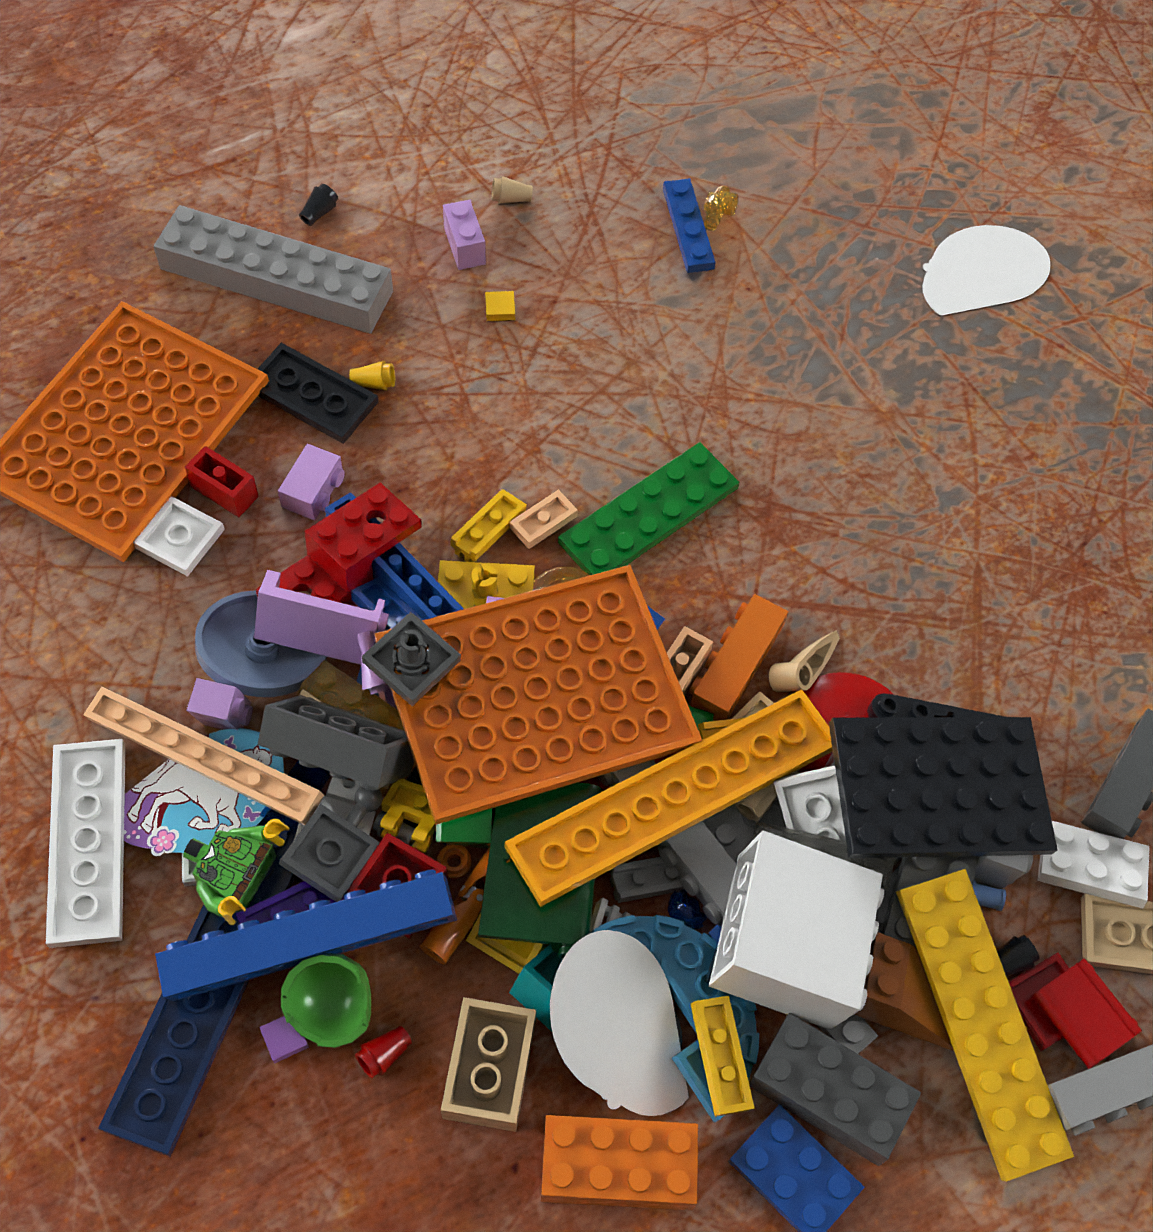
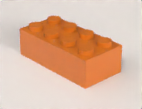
M546 1115L541 1202L691 1211L697 1205L698 1124Z

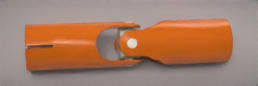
M490 847L460 889L457 899L453 901L457 921L432 927L419 945L425 954L440 964L446 965L482 910L484 890L477 889L473 884L480 878L485 884Z

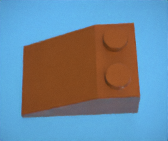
M877 932L870 949V954L873 956V964L869 974L866 976L864 989L867 990L866 1003L863 1009L854 1015L953 1051L954 1049L917 948L909 943Z

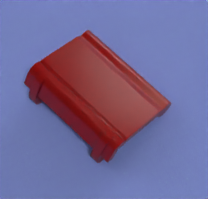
M1084 958L1038 990L1032 997L1085 1066L1091 1069L1142 1032V1029L1094 971V967Z

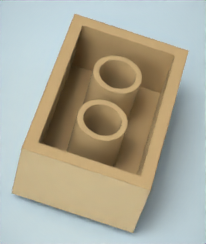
M463 997L441 1106L443 1119L517 1131L536 1023V1010Z

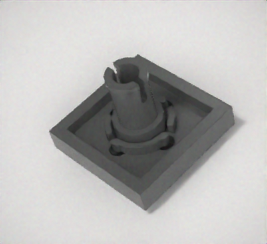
M412 612L407 614L362 655V663L411 706L417 703L461 661V654ZM427 669L429 670L427 674H421L422 672H426ZM397 670V672H401L403 674L398 675L394 671Z

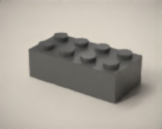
M302 695L265 705L257 745L270 749L272 755L293 757L298 759L302 766L326 769L335 778L356 780L360 782L359 785L369 790H379L381 787L411 775L414 758L403 730Z
M791 1013L785 1018L749 1083V1086L780 1104L783 1108L878 1167L889 1159L921 1095L920 1091Z

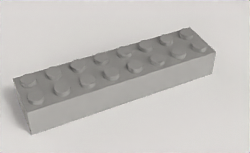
M181 205L177 207L153 246L161 270L370 334L393 293L390 268Z

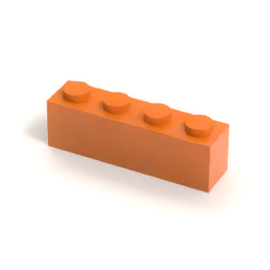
M756 594L753 595L748 604L743 602L736 613L735 619L738 621L734 628L728 626L720 640V643L723 644L718 653L713 651L710 654L704 667L708 669L704 677L697 676L689 691L693 695L690 706L714 714L713 720L715 721L728 720L782 631L789 611Z

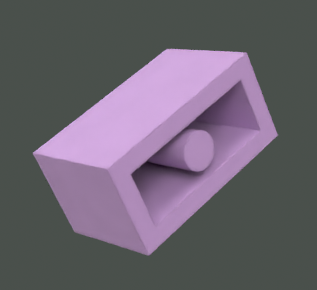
M471 200L443 205L444 229L458 270L485 265V240Z
M307 443L278 489L281 507L315 521L320 511H325V507L328 506L330 494L334 488L339 487L344 479L345 472L342 469L341 457Z
M196 678L186 711L203 725L223 730H238V728H243L244 725L247 726L249 724L253 709L250 706L251 702L237 687Z

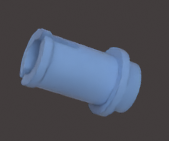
M974 879L972 887L979 905L1002 911L1006 900V890L977 884Z

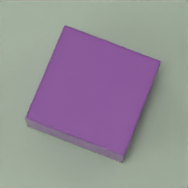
M285 1016L259 1027L274 1064L309 1048L305 1037L301 1036L290 1023L286 1022Z

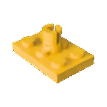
M440 560L438 583L464 609L486 604L487 596L508 598L533 591L535 565Z

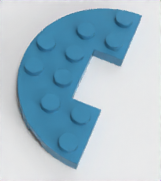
M655 915L654 917L625 916L604 923L590 932L602 930L618 931L632 936L646 946L663 969L672 998L695 1032L696 1028L690 1004L697 1000L729 996L746 1073L749 1079L752 1067L756 1064L759 1050V1033L756 1030L754 1011L757 1010L756 1005L751 1001L709 987V983L705 982L715 949L718 947L713 938L706 933L701 934L684 925V921L661 915ZM696 1040L672 1057V1060L712 1121L717 1122L723 1116L715 1117L699 1042Z

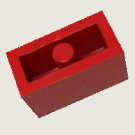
M204 446L185 466L190 485L193 489L238 518L259 497L253 475L207 446Z

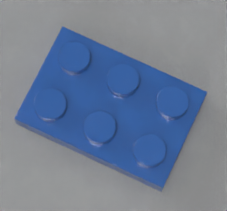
M780 1104L728 1161L798 1232H827L865 1188Z

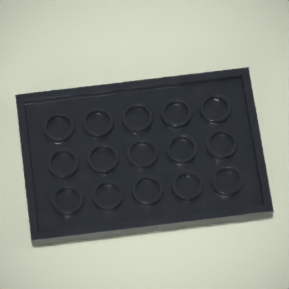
M1031 717L832 718L829 722L848 858L1052 855L1058 851Z

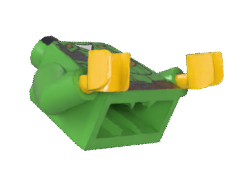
M272 819L263 826L233 828L228 832L219 830L215 833L209 845L194 838L189 841L184 850L183 857L197 863L193 871V876L197 882L196 891L209 912L223 917L230 925L236 923L232 915L235 912L246 911L276 858L273 845L269 843L273 842L277 846L284 845L285 840L279 837V834L284 830L289 831L290 828L279 819Z

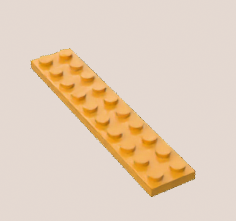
M801 689L702 740V742H698L505 841V849L541 907L771 785L775 780L785 777L833 752L830 728Z

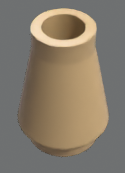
M504 176L494 178L491 200L498 201V204L531 202L533 187L532 185H527Z

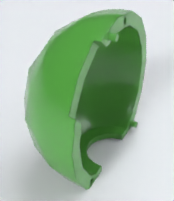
M322 953L302 960L288 973L281 988V1008L286 1022L290 1023L301 1036L317 1043V1046L335 1048L352 1043L366 1031L371 1017V991L364 968L344 954Z

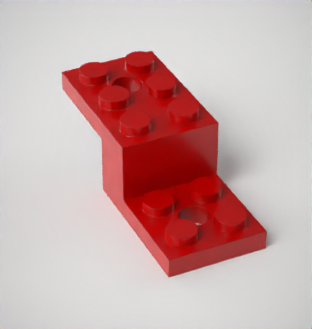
M379 482L304 531L307 556L281 572L279 588L295 592L306 591L311 596L346 604L351 600V590L373 580L372 561L422 528V519ZM372 518H381L384 520L380 524L368 522ZM259 586L258 588H256L257 597H258V592H259V589H260L261 586Z

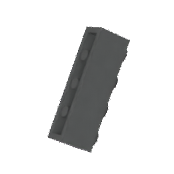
M1149 708L1134 725L1081 821L1082 824L1098 833L1121 839L1126 835L1132 838L1142 822L1141 819L1137 818L1141 809L1146 811L1153 802V792H1151L1153 789V711Z

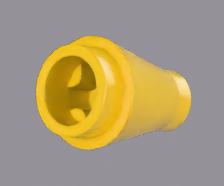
M381 361L360 368L350 369V380L362 387L387 390L388 387L395 386V370L392 363Z

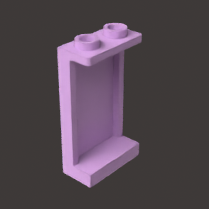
M267 570L258 592L254 638L361 665L362 652L356 634L370 631L373 644H376L374 633L385 631L389 614L383 613L385 600L378 599L376 608L372 611L279 588L281 573Z

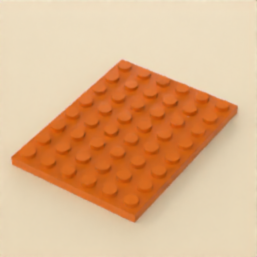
M121 301L0 439V495L114 558L125 562L135 549L133 543L169 498L171 496L176 498L189 482L185 466L204 446L213 451L259 395L260 390L269 382L268 375Z
M631 565L422 620L461 654V661L413 706L391 688L435 825L671 755L698 742H702L701 735ZM391 629L374 633L375 642L377 643ZM427 669L426 672H422L421 674H427L429 670ZM397 670L394 671L398 675L403 674L401 672H397Z

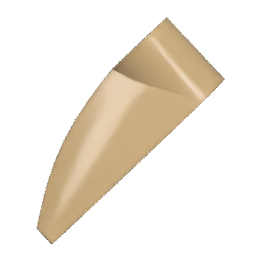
M833 631L810 644L797 654L791 662L773 664L769 671V682L775 692L808 690L824 669L840 639L837 631Z

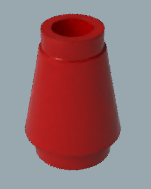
M398 1026L360 1046L361 1050L355 1054V1057L360 1067L370 1078H374L378 1074L383 1076L407 1047L412 1044V1039L402 1026Z

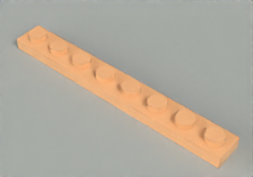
M104 687L100 688L83 714L90 721L303 825H306L324 797L320 790Z

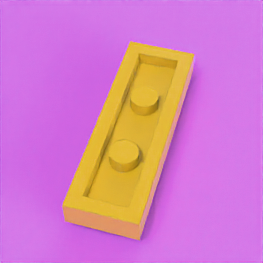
M729 996L692 1002L690 1005L715 1117L755 1109Z

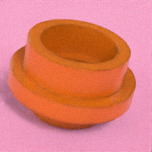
M448 845L437 856V862L447 867L449 879H458L465 876L472 865L469 851L461 845ZM453 858L461 861L457 867L449 866L448 862Z

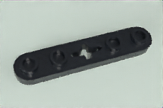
M887 693L876 695L867 710L869 718L1005 717Z

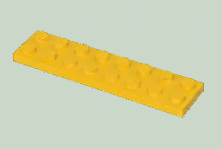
M966 869L896 891L1001 1181L1007 1182L1074 1157Z

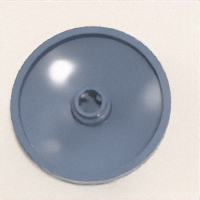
M256 590L239 592L224 597L211 605L203 613L195 632L197 660L211 679L217 683L237 687L243 695L276 697L296 692L312 683L326 665L328 656L254 638L258 600Z

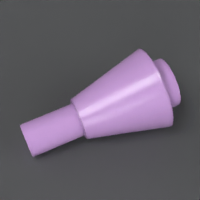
M370 631L356 634L362 655L374 645ZM361 656L362 690L369 688L371 695L389 690L390 687L362 663Z

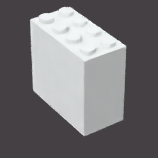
M762 830L737 857V865L728 897L709 987L785 1014L791 1013L799 1019L831 1030L858 1011H861L866 1003L867 990L864 989L866 976L869 974L873 964V956L870 954V949L879 928V923L875 919L877 909L880 907L884 897V889L881 888L883 874Z

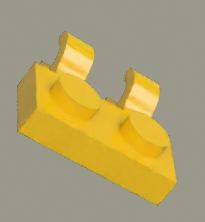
M400 779L392 784L382 801V811L387 813L380 822V827L384 828L381 837L383 838L387 832L397 837L404 819L414 822L418 826L411 836V839L416 840L412 847L425 854L432 842L436 825L423 786Z

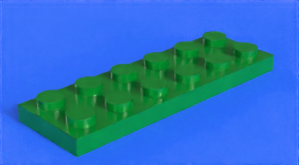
M699 442L558 536V544L587 576L626 566L738 489L740 482Z

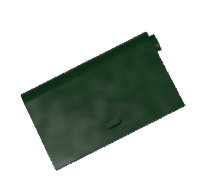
M577 782L496 807L478 937L551 944L552 950L558 953L560 959H563L576 942L590 934L595 878L540 907L505 849V841L604 791L601 787L594 784Z

